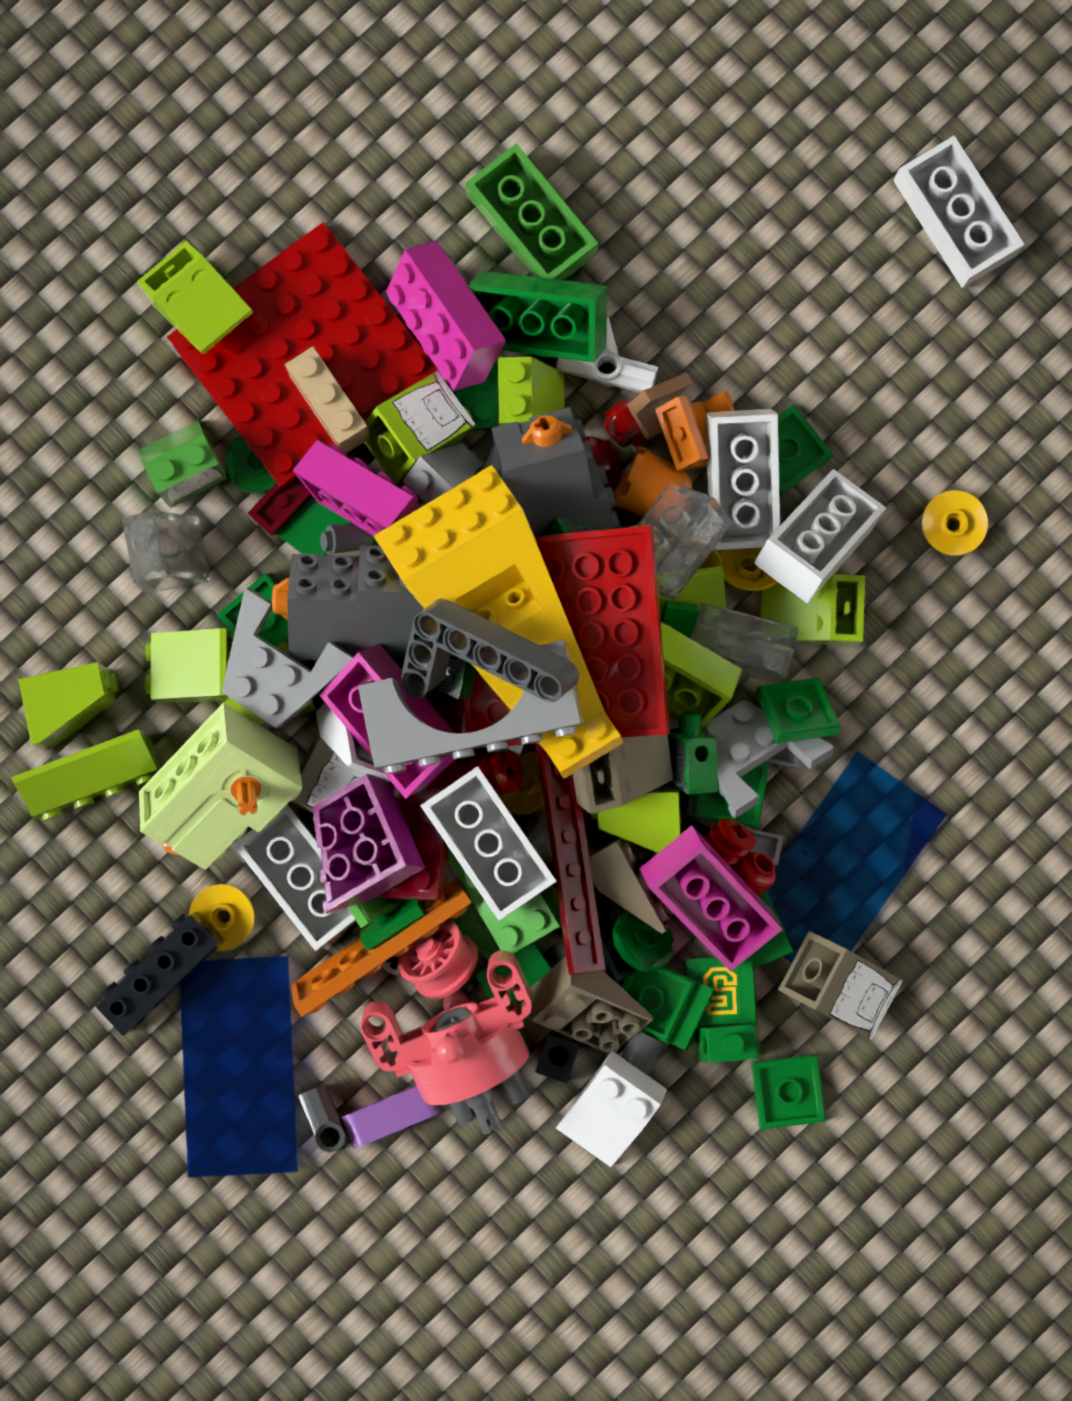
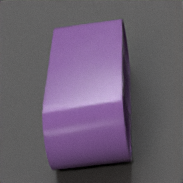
M416 1085L342 1116L341 1119L352 1147L355 1149L443 1112L441 1105L425 1103Z

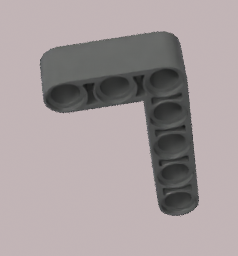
M443 598L437 599L415 615L401 675V684L405 692L411 697L422 698L444 680L450 654H453L547 702H556L579 681L578 669L568 659Z

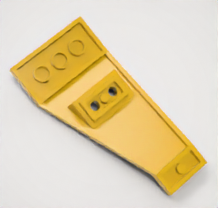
M492 465L374 535L406 588L424 609L437 599L443 598L537 645L562 640L567 643L571 662L579 672V681L576 684L584 726L576 727V734L564 737H556L555 732L543 734V741L538 742L549 755L564 779L624 743L604 711L527 517ZM472 664L506 706L512 710L520 700L524 690Z

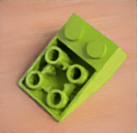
M187 241L182 243L136 282L152 306L202 354H205L253 313L251 308L212 265Z
M833 574L808 604L779 582L770 588L761 590L759 642L859 646L863 642L865 575Z

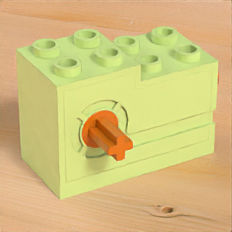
M223 702L139 791L141 832L159 842L170 854L182 856L206 870L214 861H218L223 857L226 849L235 839H240L245 834L248 826L260 832L268 823L271 824L277 819L280 811L290 801H294L299 796L302 790V781L297 749Z

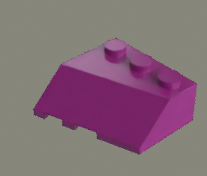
M366 774L313 806L317 848L321 849L323 869L319 870L320 880L325 885L326 901H323L324 914L371 900L426 868L388 780Z

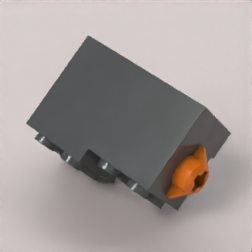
M570 407L531 417L526 422H513L491 428L503 481L522 507L534 536L547 535L556 518L604 529L620 528L616 511L610 510L616 504L611 486L604 487V485L608 484L603 465L597 466L588 440H581L585 439L583 425L580 419L574 420Z
M379 545L360 546L359 556L309 553L292 554L290 577L277 583L273 587L272 610L275 614H280L288 620L289 656L295 660L318 661L327 643L333 642L353 656L360 651L381 644L396 663H404L414 617L424 609L406 588Z

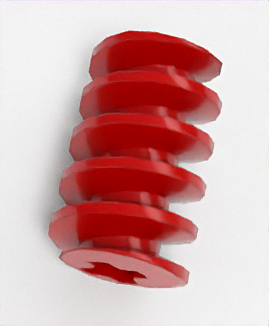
M509 751L507 754L503 752H496L493 755L487 753L482 757L476 755L471 759L462 758L458 760L456 781L478 766L497 795L513 793L519 789L522 783V766L519 758L513 751Z
M726 817L719 821V826L715 825L711 828L710 833H706L703 836L730 866L736 864L740 857L746 855L756 844V840L748 828Z

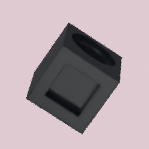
M557 1031L555 1035L548 1033L535 1073L567 1084L580 1044L574 1042L573 1038ZM556 1045H561L568 1051V1058L562 1064L553 1063L548 1056L550 1049Z

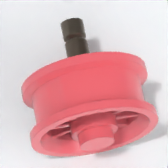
M449 919L439 924V929L431 936L426 938L420 937L411 943V948L398 958V969L401 976L408 982L415 984L418 992L428 999H441L453 994L458 989L463 993H469L474 986L469 978L477 964V946L468 936L462 935L460 928Z

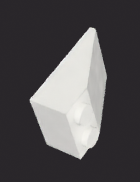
M324 703L316 712L320 737L348 767L390 781L381 769L374 768L373 759L329 706Z
M611 1051L556 1129L612 1167L660 1107L667 1089Z

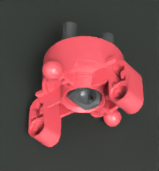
M505 950L492 954L488 962L487 979L495 997L480 1003L476 1001L469 1002L466 994L457 990L444 998L443 1006L445 1011L431 1018L423 1026L404 1034L391 1007L385 1002L375 1001L368 1004L364 1009L360 1026L373 1059L380 1069L388 1072L396 1071L397 1078L411 1072L425 1103L429 1105L450 1104L458 1125L470 1123L477 1117L484 1134L491 1133V1126L494 1132L503 1126V1122L491 1100L493 1098V1087L503 1082L513 1104L523 1102L531 1096V1092L520 1072L521 1067L529 1057V1051L519 1029L524 1027L523 1019L531 1012L532 993L518 959L514 954ZM499 965H506L512 971L510 974L502 976L498 975L494 969ZM513 986H514L513 992H514V994H515V997H516V999H517L518 1001H521V1000H522V1003H521V1004H518V1005H517V1003H516L515 1000H512V1001H511V989H510V988H512ZM378 1016L383 1018L386 1023L382 1026H374L368 1019ZM387 1037H388L387 1044H388V1047H389V1049H390L391 1051H385V1047H386V1039H385V1038H387Z

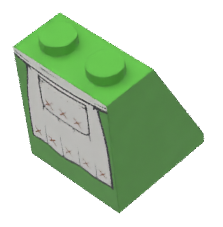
M199 420L140 449L143 466L157 494L169 508L228 479Z

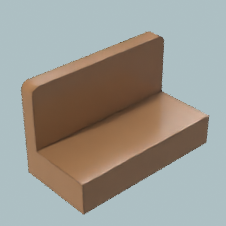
M687 373L643 390L626 405L646 439L663 432L655 409L680 396L693 384Z

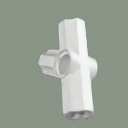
M607 318L606 349L595 363L558 358L556 369L561 372L596 381L602 387L615 386L637 393L653 387L658 372V367L618 355L609 318ZM610 363L615 366L616 370L611 374H603L599 371V367L602 364Z

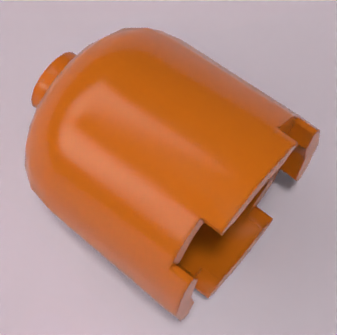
M639 446L632 457L635 461L630 472L625 470L614 493L616 504L614 507L658 526L670 525L677 520L680 514L687 516L695 498L690 496L692 480L688 472L685 470L677 471L674 463Z

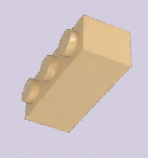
M314 347L309 348L285 364L290 378L336 446L345 453H348L371 438L366 423Z

